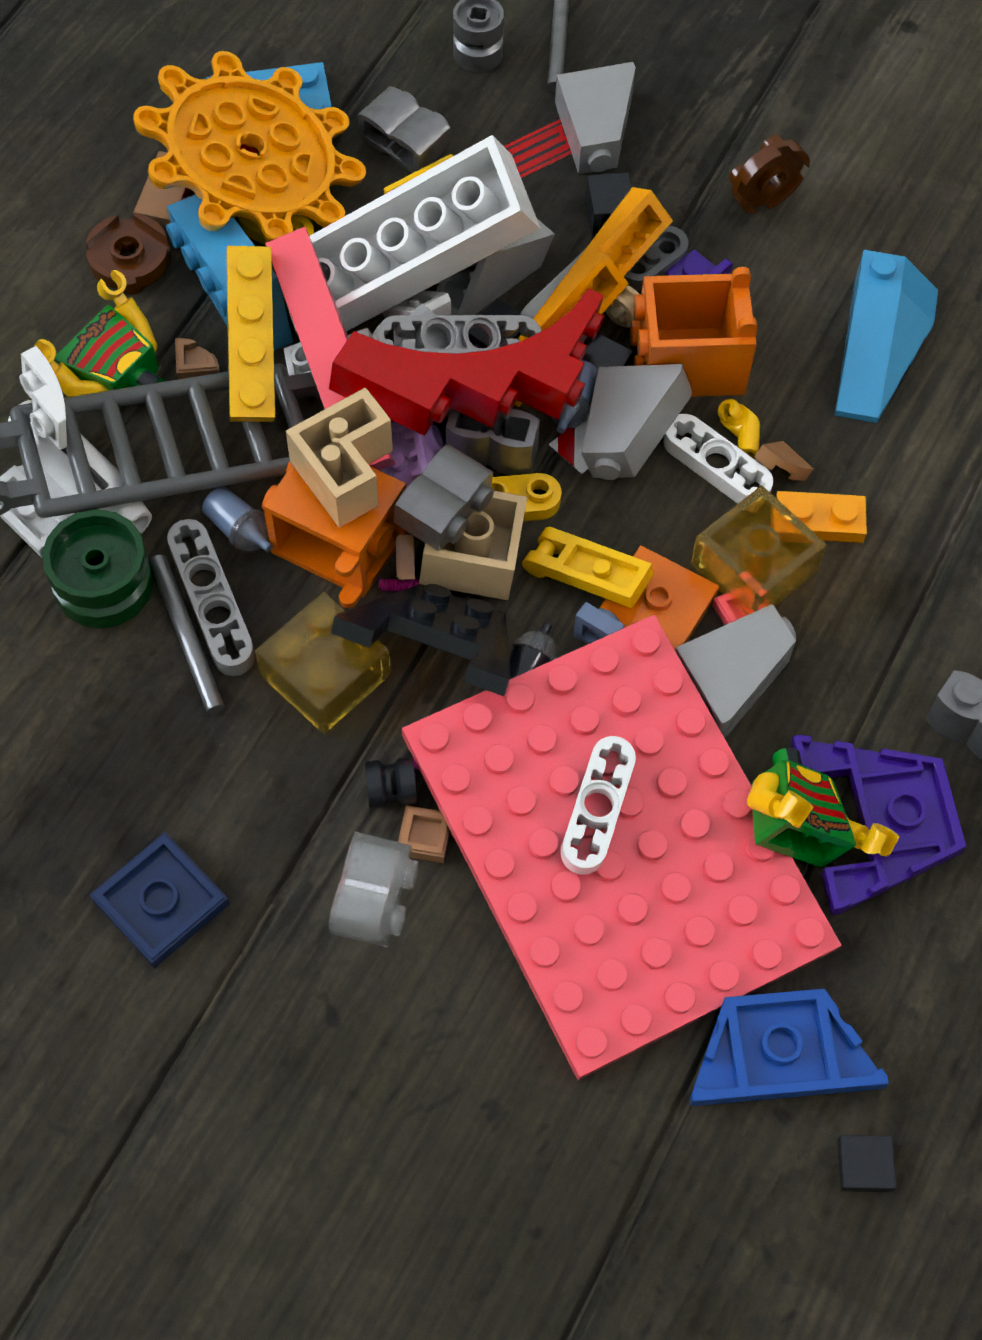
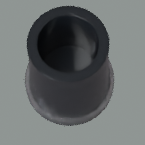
M544 622L541 630H529L522 634L520 638L515 639L512 645L513 651L509 658L510 679L557 658L555 642L548 635L552 628L551 624Z

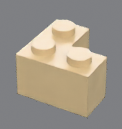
M366 387L286 430L291 464L339 528L379 506L377 475L368 464L393 451L391 419Z

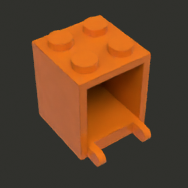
M738 267L733 270L732 274L644 276L641 294L634 295L635 321H631L630 324L631 346H637L638 355L634 356V366L683 364L692 389L691 397L745 395L757 345L756 334L758 329L757 320L753 317L749 290L751 281L750 269Z
M289 461L285 476L278 486L272 485L268 489L262 503L267 525L266 531L269 542L273 545L271 553L342 587L343 589L339 594L341 606L353 608L361 597H365L395 552L398 535H406L407 533L406 530L393 523L395 504L406 490V483L370 466L377 475L379 506L339 528Z

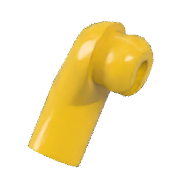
M724 400L717 410L721 423L738 438L737 447L753 459H756L754 456L759 450L760 422L758 417L736 400Z

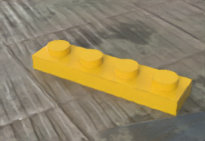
M227 246L230 422H274L275 389L271 247Z

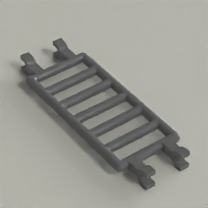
M274 364V386L288 427L291 428L304 421L297 399L313 396L321 399L312 372L289 376L285 365ZM229 371L64 398L67 432L66 451L78 494L51 499L30 423V414L33 413L32 403L17 405L10 411L11 421L0 423V449L18 446L27 480L10 483L0 481V515L8 512L11 508L33 505L39 517L49 518L284 476L290 458L285 457L273 460L261 423L242 422L255 463L229 467L206 395L207 392L229 389ZM189 396L212 469L211 471L185 474L163 403L164 399ZM146 403L168 478L141 483L119 407ZM102 410L123 486L96 491L75 414Z

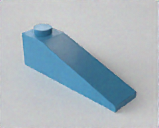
M863 250L854 281L834 416L877 423L898 388L903 375L915 359L920 346L933 328L938 289L905 256Z

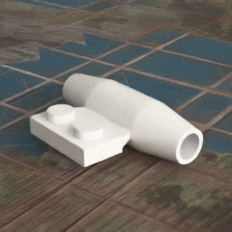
M32 400L24 401L19 405L32 403ZM30 421L51 499L78 494L66 447L59 450L48 436L45 438L41 437ZM81 434L96 491L123 486L119 470ZM14 465L0 476V481L5 483L27 480L23 465L17 467ZM142 501L98 509L116 512L129 519L140 533L148 527L152 519V514ZM28 505L11 508L8 512L0 515V517L42 558L44 545L49 534L58 523L75 513L41 518L36 514L34 506Z

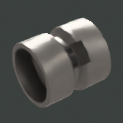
M460 0L453 10L454 59L461 68L473 73H484L493 70L500 64L503 58L504 9L496 0Z

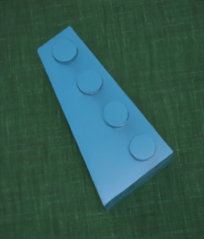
M193 195L166 206L171 223L166 225V230L174 248L181 247L182 255L188 268L191 271H195L204 291L209 295L228 328L227 246H254V244L234 217L230 218L228 223L218 231H208L203 228L198 217V209L202 200ZM272 270L273 347L275 351L294 342L277 275Z

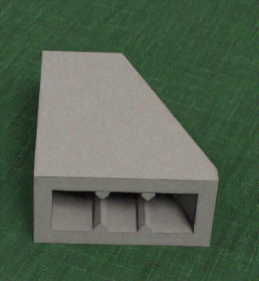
M634 62L557 75L555 105L578 174L602 172L607 169L617 168L633 95L636 68Z
M537 219L540 229L440 281L436 292H446L449 294L452 315H475L541 267L555 233Z
M683 364L598 367L581 452L592 478L614 480L617 478L635 477L691 398L692 389Z
M771 604L676 647L675 652L724 738L729 735L789 663L796 643V633L791 622L786 617L781 618L774 605Z

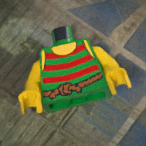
M113 270L110 273L112 280L118 286V290L112 291L107 288L102 279L97 284L99 295L105 300H113L117 305L115 308L107 304L57 355L54 345L45 339H39L34 344L52 367L61 390L67 397L165 382L164 379L156 375L159 368L155 354L157 343L149 322L132 297L127 299L123 293L127 283L125 276L120 271Z
M784 748L775 752L772 756L773 767L758 775L753 781L746 800L748 806L753 810L754 838L758 846L823 868L853 847L861 849L867 854L878 853L881 856L888 857L899 839V835L881 824L873 823L869 830L868 827L849 820L834 781L826 774L803 766L800 752L795 748Z

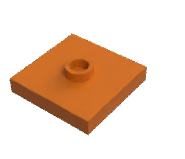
M640 545L633 557L652 563L654 575L633 608H629L605 599L600 608L612 612L625 625L624 628L655 615L675 650L676 647L689 641L712 604L713 599L717 596L720 586Z

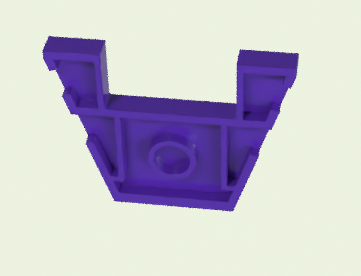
M793 736L791 747L799 750L803 766L826 774L830 778L849 777L860 824L868 827L870 830L873 823H878L890 828L899 835V839L888 857L881 856L878 853L868 854L869 862L824 868L822 879L831 916L839 915L963 853L966 843L942 758L883 748L880 752L854 748L853 743L835 741L833 745L811 741V736Z

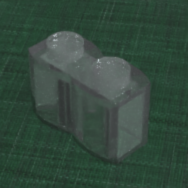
M354 832L328 922L330 934L383 947L388 946L391 934L400 936L406 907L400 906L399 902L404 888L413 889L419 861L411 860L412 845Z

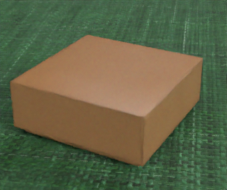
M406 805L396 849L397 856L444 864L451 831L441 811Z

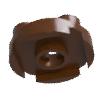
M780 135L769 137L763 142L760 150L746 163L736 166L731 171L729 181L733 185V198L745 212L751 214L758 213L754 207H759L763 204L768 209L779 205L793 194L804 180L800 172L804 164L809 168L810 158L795 140H784Z
M132 214L133 219L119 220L118 215L104 219L91 230L86 241V257L92 275L98 281L102 279L106 286L118 289L110 273L113 270L120 271L126 278L127 285L123 291L126 295L138 294L144 286L160 278L170 265L172 259L165 230L158 222L141 214ZM124 248L130 251L136 248V253L130 256H122L120 250Z

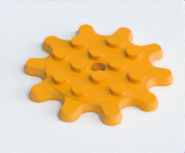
M219 51L214 54L211 60L213 76L208 79L194 78L180 67L174 65H167L160 69L158 74L160 88L171 99L173 104L167 108L138 107L133 115L135 129L139 134L161 142L168 150L167 154L150 162L148 174L151 183L160 189L185 187L194 191L195 195L202 200L198 209V217L203 228L208 231H218L228 223L230 218L243 217L256 223L265 241L269 242L293 232L291 217L293 216L308 217L323 228L345 217L344 207L334 199L329 187L332 185L356 186L365 178L366 168L358 159L339 153L332 144V138L338 137L347 130L349 126L347 114L335 107L313 109L306 106L299 97L303 81L298 72L288 67H281L267 80L254 79L246 74L240 59L235 54L227 51ZM245 144L250 148L257 149L260 153L259 156L257 153L249 152L244 148L240 150L241 145Z

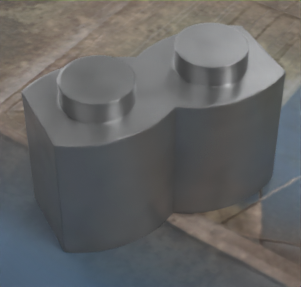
M389 86L358 114L359 135L373 148L382 153L389 154L396 163L411 173L430 165L450 147V126L447 120L438 112L420 107L413 95L398 88Z
M451 408L446 425V445L450 444L483 466L489 465L500 473L506 475L531 474L538 451L540 420L530 413L512 409L509 415L501 413L491 428Z
M450 444L445 445L429 462L423 473L413 480L395 504L393 523L437 551H440L449 541L455 544L468 526L469 521L467 518L475 510L481 513L491 501L494 494V489L491 488L494 472Z
M954 670L938 693L926 717V721L943 737L958 743H966L968 748L981 760L982 680L972 674Z

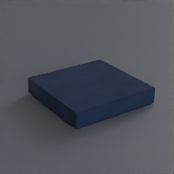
M166 832L89 895L94 904L154 969L230 904L228 897Z

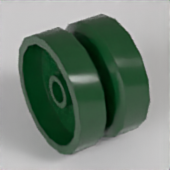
M98 509L79 512L58 523L47 537L42 552L44 571L49 584L52 586V592L57 604L68 618L82 626L95 628L121 625L138 615L149 601L154 584L151 566L142 535L129 519L116 512Z

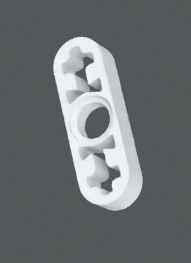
M679 414L664 435V447L668 453L742 507L758 508L768 501L773 486V477L766 467L697 417L690 414ZM687 432L692 435L691 439L688 437H684L681 440L676 438L677 434L683 436ZM696 447L700 450L699 453H695ZM714 453L722 454L727 457L730 464L724 468H714L707 463L706 457ZM737 468L740 469V474L735 472ZM754 482L760 484L759 488L752 487L750 490L744 488L745 483L748 485Z
M608 736L596 743L561 846V859L564 865L576 874L586 875L598 870L609 848L636 761L632 745L621 737ZM610 751H615L619 753L618 761L622 764L616 766L609 783L601 780L606 767V760L601 757H607ZM593 793L604 794L611 801L612 811L603 817L593 816L585 808V798ZM580 821L583 825H577L576 822ZM588 827L596 829L591 841L590 850L596 852L597 855L589 854L586 861L576 858L578 850L571 847V844L579 846L585 829ZM600 829H605L606 833H602Z

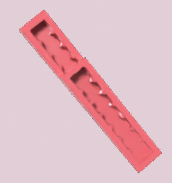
M302 227L266 242L265 245L266 247H271V261L323 406L326 409L345 399V397L329 390L332 362L349 337L306 227ZM390 452L368 465L380 471L396 463Z

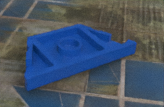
M825 989L725 997L690 1096V1105L702 1106L885 1089L889 1082L882 1068L878 1070L861 1047L863 1041L852 1026L841 1019L839 1008Z

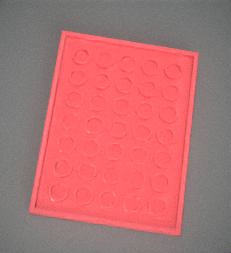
M655 615L510 679L505 696L485 690L402 728L401 735L577 1080L721 1009L725 997L749 995L838 950L842 946L793 858L756 845L753 810L748 806L746 800L751 790V784ZM618 736L627 740L632 745L636 755L635 765L602 865L591 874H576L564 865L561 859V846L594 746L605 737ZM610 751L607 757H601L606 760V767L601 780L611 782L616 766L622 764L618 761L619 753ZM593 793L585 798V808L593 816L603 817L612 811L611 801L604 794ZM580 821L576 822L577 825H583ZM586 827L579 846L571 844V847L578 850L576 858L586 861L589 854L597 855L596 852L590 850L591 841L596 829ZM600 829L602 833H606L605 829Z

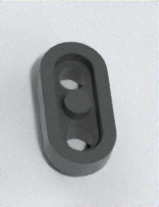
M668 226L626 273L624 278L629 283L628 286L636 291H642L644 276H665L666 271L687 255L689 242L686 234L677 227ZM663 251H668L670 254H665Z

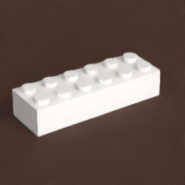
M491 135L310 235L344 327L348 331L540 229L512 154Z

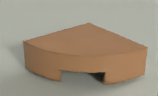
M175 338L176 373L178 379L220 373L218 361L213 353L197 345L194 340Z
M784 441L763 444L754 456L757 461L769 470H773L775 465L788 471L791 474L789 477L791 480L804 481L814 469Z
M398 535V538H396V571L399 580H415L414 535Z

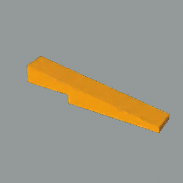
M636 187L630 189L533 318L540 326L541 331L552 326L572 310L588 288L604 295L599 310L600 314H603L629 284L624 278L626 273L673 222L652 190ZM520 335L518 339L521 342L527 339L528 337ZM516 400L514 406L519 408L523 403Z

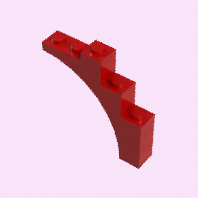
M588 288L573 309L549 328L521 342L486 351L457 354L422 352L389 345L353 331L332 362L329 390L347 398L366 387L392 421L423 436L426 435L434 421L438 423L443 421L449 407L491 428L501 413L509 415L516 400L559 420L567 405L573 408L576 406L584 390L585 383L579 380L585 364L582 362V359L587 349V345L583 343L587 337L594 340L602 326L605 316L600 314L599 310L604 295Z

